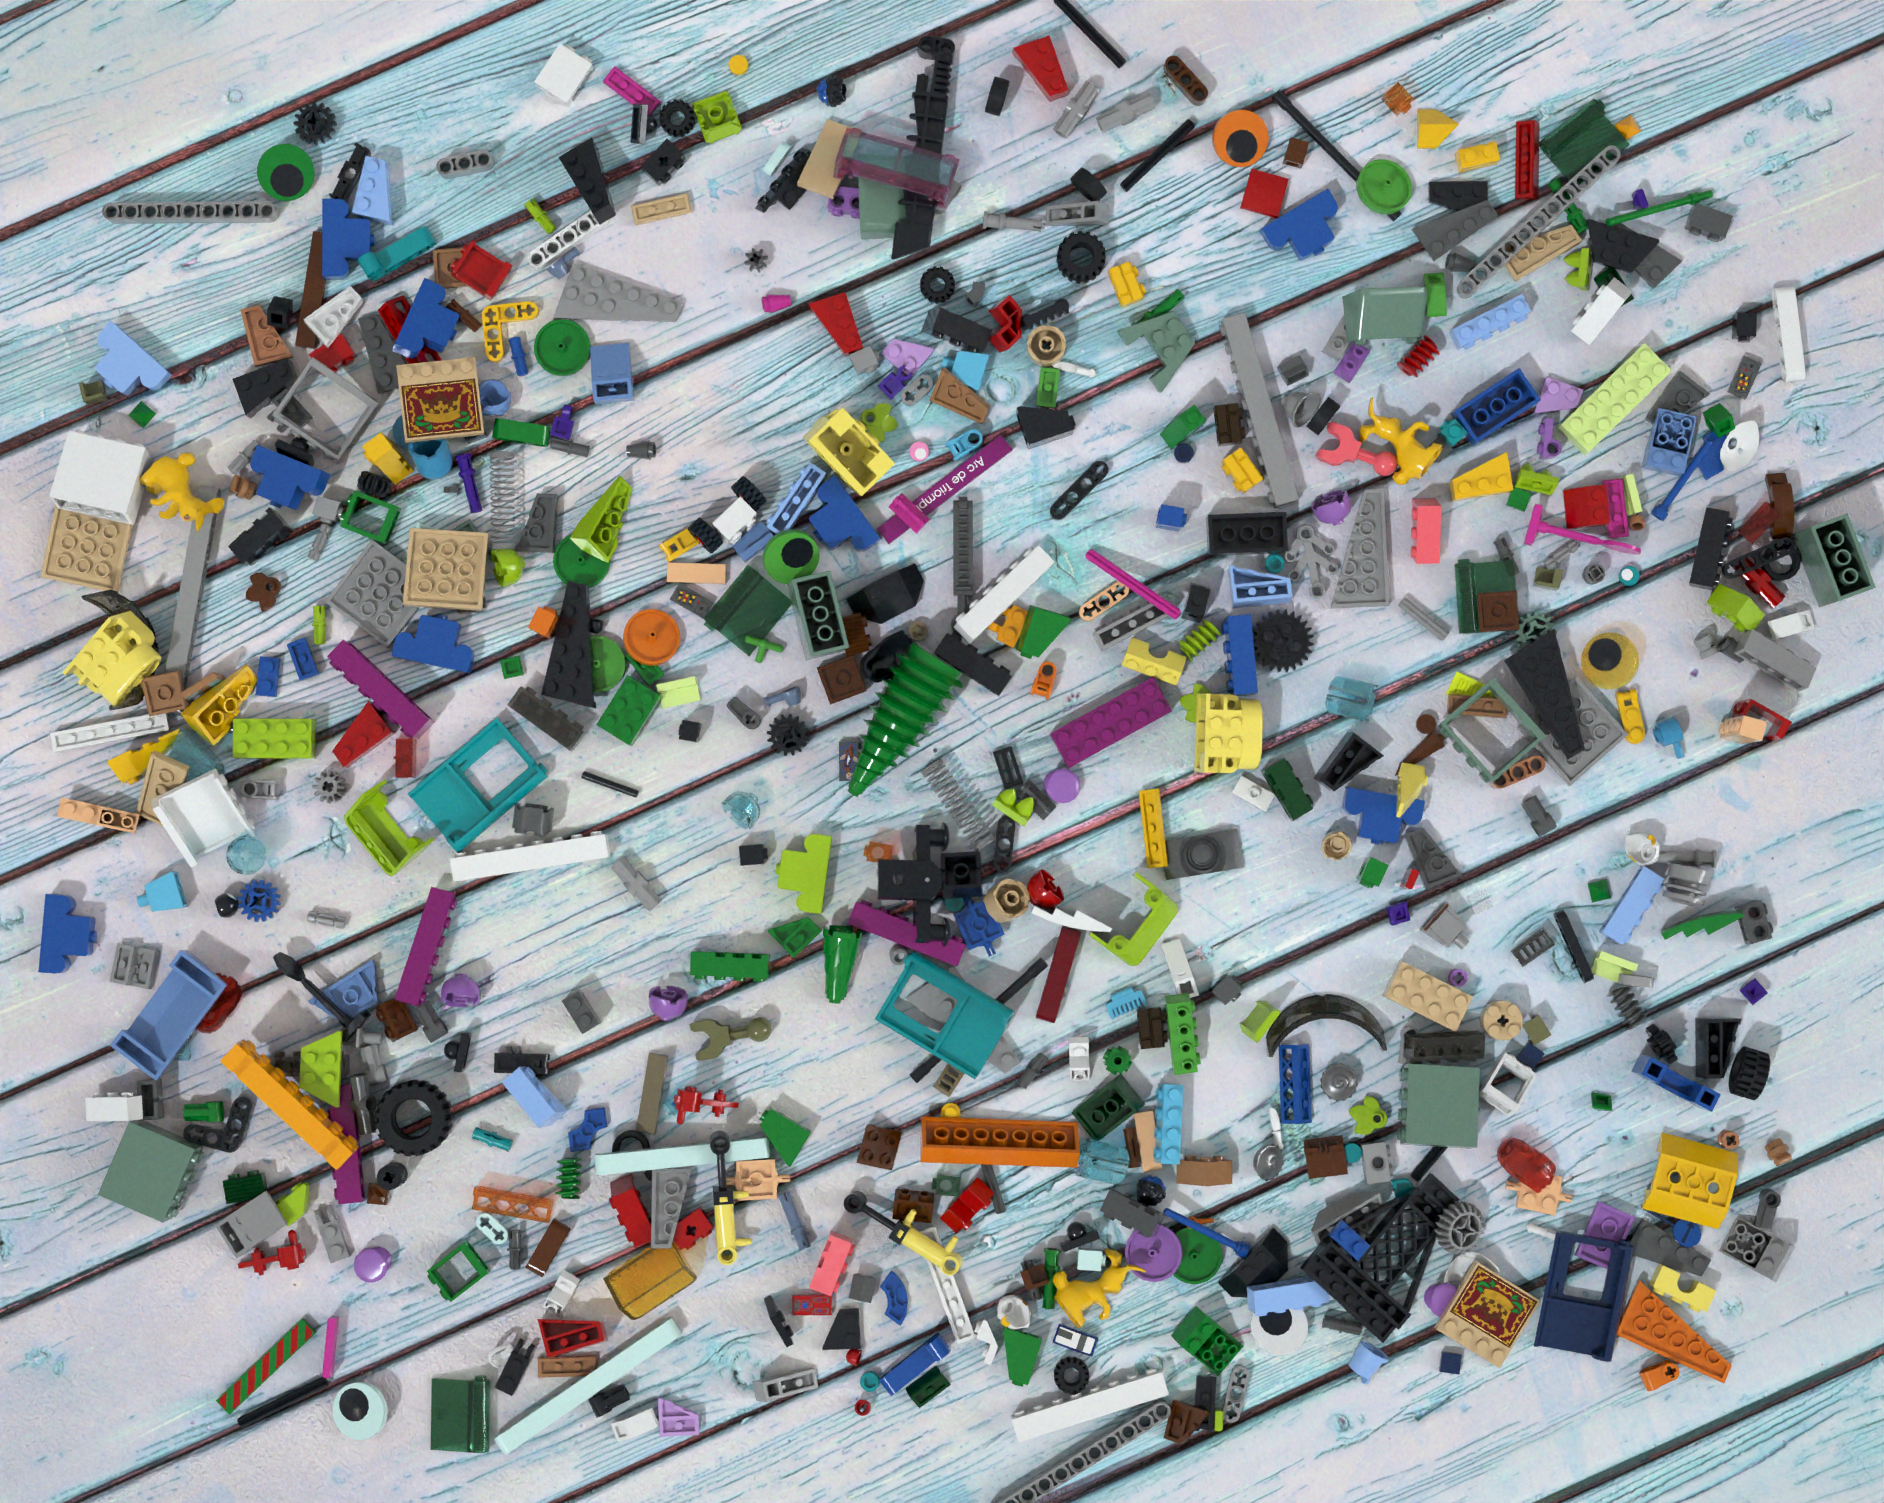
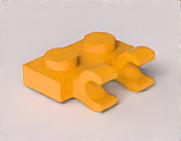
M1013 604L1011 609L1007 608L1002 613V615L1007 617L1002 627L993 622L986 629L998 634L996 640L1014 648L1021 634L1028 611Z

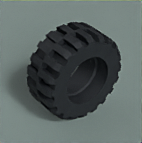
M424 1080L405 1081L391 1087L390 1090L382 1095L383 1098L379 1100L377 1104L378 1109L375 1111L374 1117L377 1122L374 1124L375 1129L379 1130L380 1134L378 1136L380 1140L383 1139L385 1141L384 1145L387 1148H392L393 1152L397 1154L402 1153L404 1156H420L436 1149L447 1138L448 1132L452 1128L451 1119H453V1112L450 1110L452 1106L450 1101L448 1102L446 1099L447 1095L441 1092L435 1084L431 1085L428 1081ZM407 1100H420L430 1109L432 1115L431 1126L420 1136L406 1135L397 1124V1110Z

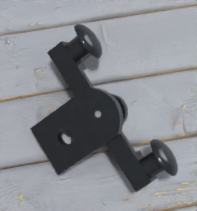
M944 822L941 829H930V825H916L914 828V832H916V846L913 851V860L878 859V900H912L913 926H917L915 943L942 942V946L945 947L949 942L951 934L949 921L943 917L942 924H931V900L936 897L941 889L942 875L935 863L930 861V846L941 847L942 852L945 851L950 839L949 828ZM895 875L901 876L903 883L900 885L895 884L892 881V877Z

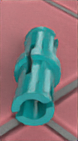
M475 1127L472 1134V1139L484 1142L489 1147L494 1146L509 1152L513 1143L512 1139L499 1136L497 1132L493 1131L491 1133Z

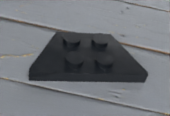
M1587 219L1586 226L1589 229V242L1592 247L1593 263L1632 273L1660 241L1659 239L1612 225L1607 226L1605 223Z

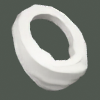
M505 1344L492 1350L488 1354L490 1364L499 1368L510 1356L514 1349L513 1346Z

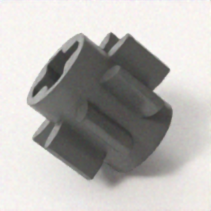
M752 248V253H745L748 260L744 264L750 265V272L753 269H757L760 273V268H767L764 261L768 259V256H762L763 249L757 252ZM754 257L760 259L758 264H755Z

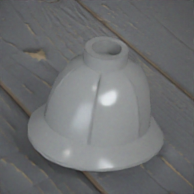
M1293 392L1290 395L1285 394L1281 399V405L1284 406L1286 415L1292 420L1294 427L1297 428L1303 426L1311 419L1320 404V394L1317 392H1310L1308 394Z

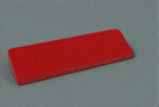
M1536 120L1516 122L1515 199H1538L1540 124Z

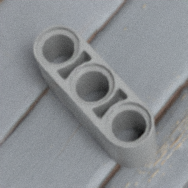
M478 150L442 158L437 162L436 169L443 178L453 179L489 171L494 166V159L488 151ZM482 157H489L487 164H480ZM463 161H470L468 168H461ZM444 165H451L449 172H442Z

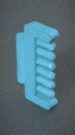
M1132 986L1111 994L1110 998L1112 1001L1105 1004L1110 1018L1115 1019V1016L1119 1017V1013L1124 1015V1012L1128 1013V1009L1129 1011H1133V1008L1136 1010L1137 1005L1141 1008L1142 1004L1146 1006L1147 1002L1141 990L1134 992Z

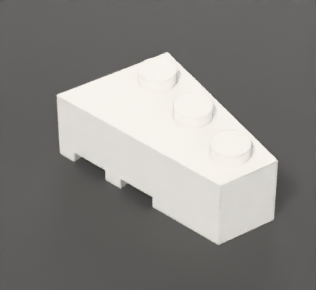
M1615 277L1607 286L1603 284L1596 293L1598 295L1595 301L1591 299L1584 308L1586 313L1583 317L1579 314L1572 323L1575 327L1571 332L1590 345L1633 291Z

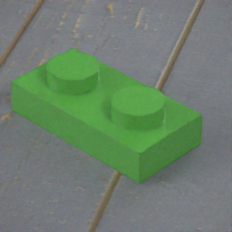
M1041 367L1036 407L1055 409L1060 369Z

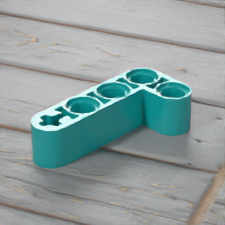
M424 226L376 254L368 252L358 258V262L370 281H375L432 249L436 242L427 226Z

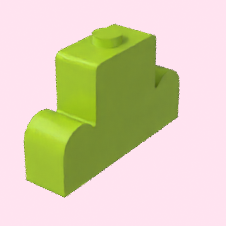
M819 834L807 836L804 841L806 853L783 850L781 863L776 865L775 874L779 875L778 888L802 892L797 897L796 905L803 912L822 914L832 836Z

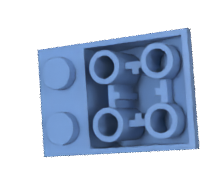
M629 343L591 346V378L595 404L635 401Z
M1658 408L1645 448L1641 468L1675 476L1685 474L1697 417Z

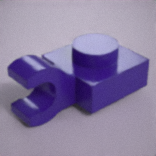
M564 404L561 417L555 416L550 435L570 440L575 421L569 420L573 411L572 406Z

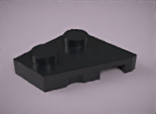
M771 1295L764 1298L769 1318L786 1347L793 1345L792 1336L794 1333L790 1325L785 1324L784 1321L786 1319L782 1311L778 1310Z
M859 1308L839 1309L822 1350L860 1349Z

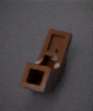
M1786 473L1766 474L1765 483L1770 500L1768 526L1771 538H1792L1794 499L1791 483H1788Z

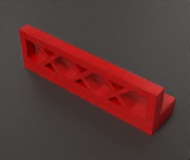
M404 295L386 301L378 309L395 341L411 308ZM401 302L404 312L398 310L395 304ZM424 345L417 357H405L409 364L428 362L425 353L430 354L434 361H442L437 351Z

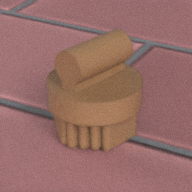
M234 475L229 492L236 493L238 498L251 500L257 484L245 476L241 478L238 475Z
M1781 1138L1773 1140L1765 1146L1768 1158L1774 1160L1776 1166L1792 1160V1156L1788 1153L1789 1148L1782 1142Z

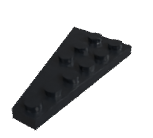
M568 581L541 695L596 708V701H594L595 683H593L592 640H590L589 586Z
M1553 629L1505 659L1504 662L1566 758L1570 759L1583 751L1585 747L1556 632Z

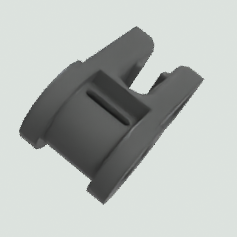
M733 697L727 703V708L746 728L753 730L759 727L761 723L760 716L741 700ZM748 716H750V717H754V716H755V718H754V720L756 721L755 724H752V723L747 724V723H748L747 717H748Z

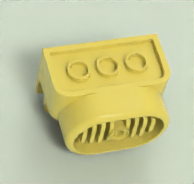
M841 407L819 418L803 436V439L812 447L813 451L855 493L863 496L895 463L878 446L880 444L879 440L874 435L865 432L867 430L865 425L855 418L853 419Z
M127 611L108 617L62 673L64 675L74 673L79 678L78 684L80 686L86 685L94 693H100L111 705L118 706L127 701L140 689L143 677L152 675L161 662V656L151 647L155 640L153 632L132 611Z
M1196 694L1194 772L1232 773L1237 769L1254 770L1258 768L1262 756L1263 712L1259 700L1239 699L1236 695Z

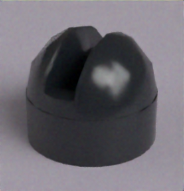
M589 619V622H591L590 632L594 634L600 633L603 629L604 621Z

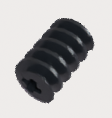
M399 1162L385 1165L377 1173V1183L385 1190H393L401 1186L408 1177L406 1167Z

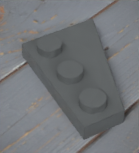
M1423 827L1404 834L1425 889L1462 876L1460 871L1456 869Z

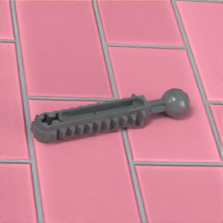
M959 497V500H953V596H957V615L951 621V629L959 637L963 636L954 628L957 623L955 619L962 612L965 614L969 612V596H973V500H967V497Z

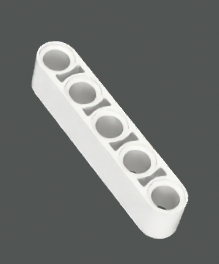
M591 210L532 250L528 255L529 264L537 271L545 269L571 251L573 247L578 246L607 226L611 219L599 225ZM589 223L590 228L587 231H582V224ZM573 234L574 239L571 242H566L565 236ZM552 245H557L558 251L550 253L549 248ZM536 256L542 257L540 264H533V259Z
M1794 286L1773 288L1772 304L1783 382L1804 380L1806 372Z

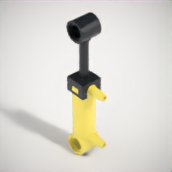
M715 1131L710 1136V1148L717 1155L719 1186H713L717 1257L721 1264L731 1265L737 1259L736 1246L752 1244L751 1238H736L733 1199L749 1197V1192L733 1191L732 1185H726L725 1153L730 1148L729 1136L724 1131ZM719 1139L725 1141L722 1146H717L714 1143ZM724 1250L732 1251L728 1256L722 1254Z
M854 1191L845 1198L844 1208L847 1212L851 1214L858 1212L866 1213L892 1230L888 1237L899 1245H905L941 1268L944 1274L954 1275L962 1268V1257L958 1253L952 1252L958 1237L953 1236L944 1248L913 1228V1224H911L917 1213L916 1210L911 1209L905 1219L901 1218L897 1223H894L866 1205L867 1198L863 1192ZM852 1198H856L859 1201V1207L852 1204ZM953 1260L956 1267H949L947 1261Z

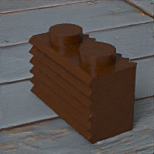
M861 612L842 615L849 648L845 650L846 656L869 651L868 646H872L870 634H865L864 627H868L866 616H861Z

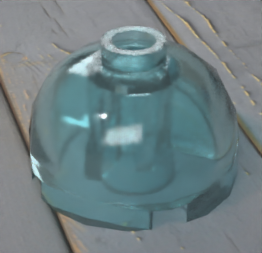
M737 791L730 794L721 803L724 812L727 813L729 811L732 814L730 819L743 829L748 827L751 829L760 817L758 798L753 793L748 794L743 791Z

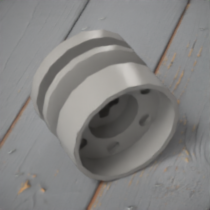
M1670 863L1667 876L1675 879V883H1665V887L1673 889V892L1663 891L1662 896L1684 905L1704 906L1705 901L1696 898V896H1706L1707 893L1698 888L1699 886H1709L1711 873L1693 867Z

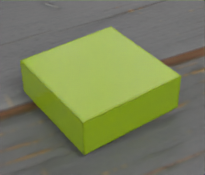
M1215 1408V1431L1223 1430V1411L1221 1408Z

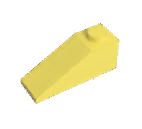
M1401 763L1397 777L1396 817L1403 815L1419 796L1422 787L1426 786L1428 775L1425 774V766Z

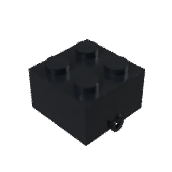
M980 851L941 853V868L939 870L940 872L942 871L944 899L982 897L983 866Z

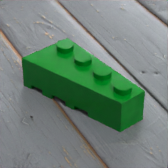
M691 951L690 975H695L694 979H706V976H714V980H726V977H734V981H745V978H753V981L765 982V979L770 977V954Z

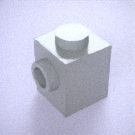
M870 345L849 355L857 375L864 372L870 374L876 371V367L879 366L878 360H880V356L876 349L872 350Z
M317 496L312 515L321 518L320 521L327 524H332V521L338 523L345 508H343L341 502Z

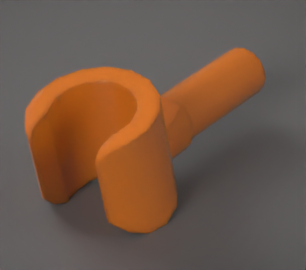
M1194 1216L1188 1217L1199 1224L1214 1223V1218L1197 1219Z

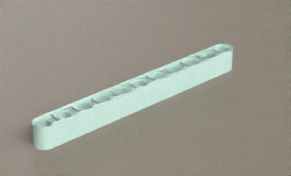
M672 1317L667 1318L598 1365L596 1370H591V1373L582 1376L497 1434L493 1439L503 1454H508L671 1343L682 1332Z

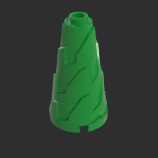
M830 925L829 929L827 926H824L823 929L824 969L826 973L825 994L830 1003L839 1004L847 994L849 979L853 972L860 939H862V930L857 929V933H853V927Z

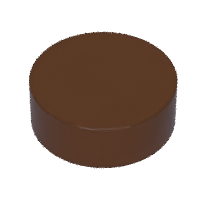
M1421 715L1416 720V728L1422 734H1429L1436 728V721L1431 715Z

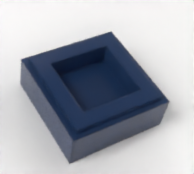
M1527 1042L1516 1058L1531 1069H1534L1545 1053L1530 1042Z
M1441 1351L1439 1372L1460 1374L1462 1355Z

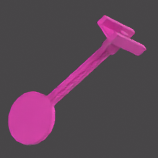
M1535 504L1533 507L1524 541L1526 545L1532 546L1537 532L1593 545H1602L1608 549L1626 554H1641L1640 548L1630 544L1612 540H1601L1596 536L1549 525L1548 522L1541 521L1543 506Z

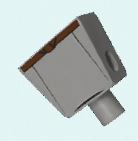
M1444 902L1419 929L1448 948L1454 942L1462 950L1469 943V940L1462 935L1467 926L1447 902Z

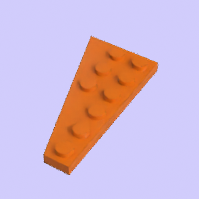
M1637 1280L1619 1321L1617 1335L1724 1383L1732 1365L1640 1280Z

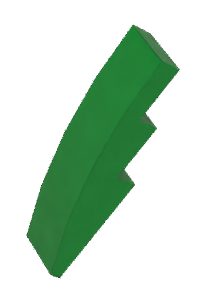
M1742 910L1703 914L1661 930V934L1665 940L1681 931L1684 932L1686 938L1702 929H1705L1707 934L1710 935L1744 917Z

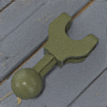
M755 1017L749 1021L747 1026L730 1029V1025L723 1026L713 1019H705L689 1024L691 1031L705 1032L710 1038L709 1046L695 1054L698 1061L718 1057L726 1046L733 1044V1040L749 1037L755 1042H763L769 1038L772 1031L770 1022L763 1017Z

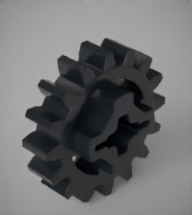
M313 102L311 107L306 103V109L299 108L301 114H295V117L298 119V121L293 122L298 127L295 129V132L300 134L301 140L306 139L307 144L313 141L315 145H318L320 140L325 144V138L327 137L331 140L330 133H336L335 129L332 128L337 125V122L333 120L336 116L334 113H330L331 109L329 107L325 108L323 103L319 107L316 102ZM319 112L325 114L327 119L321 118ZM317 120L319 123H316L315 127H313L312 124H315ZM304 128H305L306 130H307V129H310L311 135L307 134V133L304 131Z
M782 714L781 720L774 718L776 724H769L772 731H767V734L771 735V738L767 739V741L773 742L771 749L777 747V754L784 751V756H787L788 752H791L794 756L795 750L802 752L800 746H807L804 739H809V736L805 735V732L809 731L808 728L802 727L805 722L799 723L798 716L792 719V714H789L788 718H785ZM791 722L788 727L782 728L779 726L782 723ZM797 726L801 731V738L796 735L795 730ZM789 730H791L793 738H788L787 740H784V731L788 732ZM775 732L780 735L781 740L779 744L776 742ZM794 742L797 744L792 748H785L789 743Z
M1655 1024L1647 1027L1646 1032L1649 1037L1647 1043L1654 1054L1660 1059L1663 1057L1668 1064L1678 1060L1674 1051L1676 1045L1669 1034L1664 1030L1660 1031Z

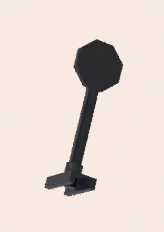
M282 952L274 955L273 959L276 966L287 977L298 982L300 981L339 1020V1023L344 1027L342 1044L346 1043L357 1031V1028L361 1027L371 1016L367 1010H364L352 1019L305 977L302 966L292 957Z

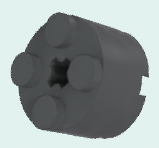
M515 803L512 828H515V833L526 834V832L531 831L534 832L535 836H546L551 832L554 808L551 807L547 810L548 806L526 803V807H520L521 803Z

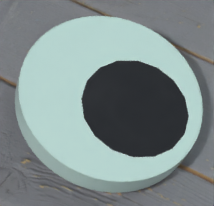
M363 1381L354 1382L343 1387L336 1395L333 1403V1417L337 1427L345 1436L354 1440H365L377 1435L386 1423L387 1403L381 1391L374 1385Z

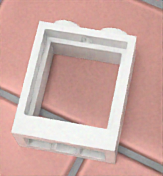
M1505 1052L1497 1058L1479 1089V1097L1510 1117L1519 1109L1537 1074L1530 1067L1518 1062L1513 1055ZM1501 1066L1524 1081L1513 1100L1491 1085Z

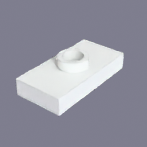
M1240 776L1231 792L1264 812L1267 811L1275 797V794L1243 776Z

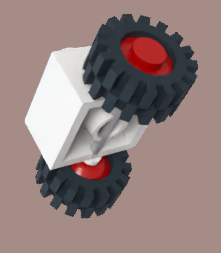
M744 476L731 486L738 499L712 523V526L699 517L688 527L690 534L711 554L723 542L727 547L731 544H737L742 538V533L745 530L749 532L756 525V511L767 502L760 490Z

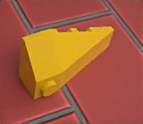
M244 665L194 700L180 714L195 732L214 746L228 733L231 728L229 725L233 718L239 714V708L250 695L257 682V677L248 665Z
M184 727L159 737V742L157 743L154 741L145 743L140 747L141 750H129L108 760L107 763L122 783L133 785L139 782L140 777L146 774L153 751L165 755L189 731Z

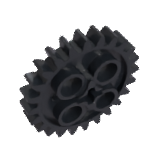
M1277 609L1275 616L1270 611L1268 613L1269 618L1261 617L1263 623L1256 622L1259 629H1252L1256 633V636H1253V640H1255L1254 647L1257 649L1254 651V654H1259L1257 662L1263 659L1264 663L1262 666L1264 667L1269 664L1270 671L1276 667L1277 673L1281 671V668H1284L1285 673H1287L1289 666L1294 671L1296 670L1295 664L1297 663L1299 666H1302L1301 659L1307 661L1308 657L1305 654L1312 653L1308 649V646L1314 645V643L1309 642V639L1313 638L1314 635H1308L1312 628H1305L1308 621L1301 622L1302 615L1295 618V611L1288 615L1287 609L1283 611V614H1280L1279 609ZM1284 623H1289L1292 626L1291 633H1285L1282 630ZM1274 625L1278 626L1281 638H1286L1287 641L1284 643L1287 651L1289 652L1290 657L1286 656L1283 644H1278L1277 641L1280 639L1277 631L1275 630ZM1266 631L1273 632V641L1265 639L1264 633ZM1291 641L1299 643L1300 649L1298 651L1291 650ZM1273 649H1279L1282 652L1280 659H1275L1272 656Z

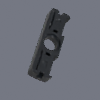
M358 143L354 144L356 148L349 161H345L337 177L339 181L333 193H329L332 199L348 201L362 173L365 157L371 156V151L368 148L362 147ZM348 169H354L356 173L351 179L345 176V172Z

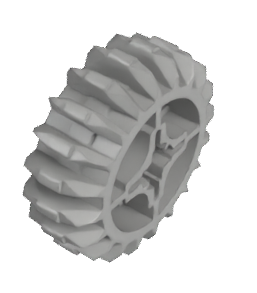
M1455 1201L1454 1204H1449L1448 1209L1443 1208L1444 1213L1439 1215L1440 1220L1435 1222L1438 1227L1434 1231L1437 1233L1435 1238L1438 1240V1244L1444 1250L1458 1255L1459 1253L1465 1254L1466 1251L1471 1252V1247H1477L1476 1242L1481 1241L1480 1235L1484 1234L1482 1228L1486 1225L1483 1223L1485 1218L1481 1215L1482 1212L1475 1205L1465 1201Z

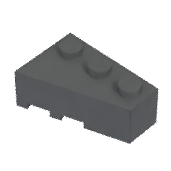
M1109 1189L1100 1211L1104 1212V1217L1112 1221L1117 1219L1121 1221L1122 1226L1129 1229L1134 1228L1139 1231V1234L1147 1238L1156 1236L1165 1217L1163 1213L1114 1189Z

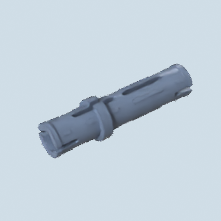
M790 1191L778 1195L791 1227V1235H794L799 1251L810 1247L811 1244L804 1231L806 1228L804 1225L802 1226Z

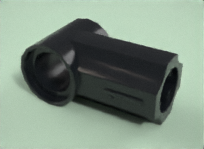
M621 1384L605 1393L601 1392L591 1397L588 1401L596 1418L631 1398L624 1384Z

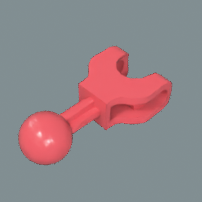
M1334 422L1328 423L1327 431L1338 439L1339 447L1333 451L1320 449L1315 455L1318 460L1332 466L1341 465L1344 462L1354 463L1355 459L1373 465L1374 471L1381 476L1393 474L1398 465L1393 453L1382 451L1375 454L1360 448L1362 443L1354 438L1350 428Z

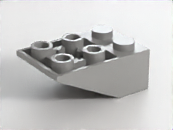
M265 1191L215 1226L235 1258H238L250 1252L288 1223L268 1191Z
M1737 1217L1719 1251L1777 1282L1794 1247Z

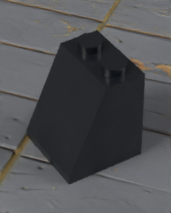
M1022 406L1016 408V416L1028 450L1073 434L1076 424L1073 415L1069 416L1068 411Z

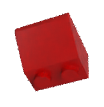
M1606 484L1563 490L1566 529L1606 526L1610 524Z

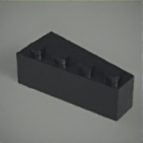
M591 137L561 155L559 159L597 222L601 225L616 216V212L600 159L599 149Z

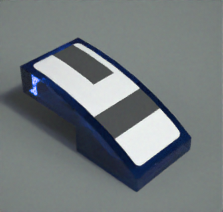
M1059 1324L1053 1343L1088 1356H1093L1099 1338Z

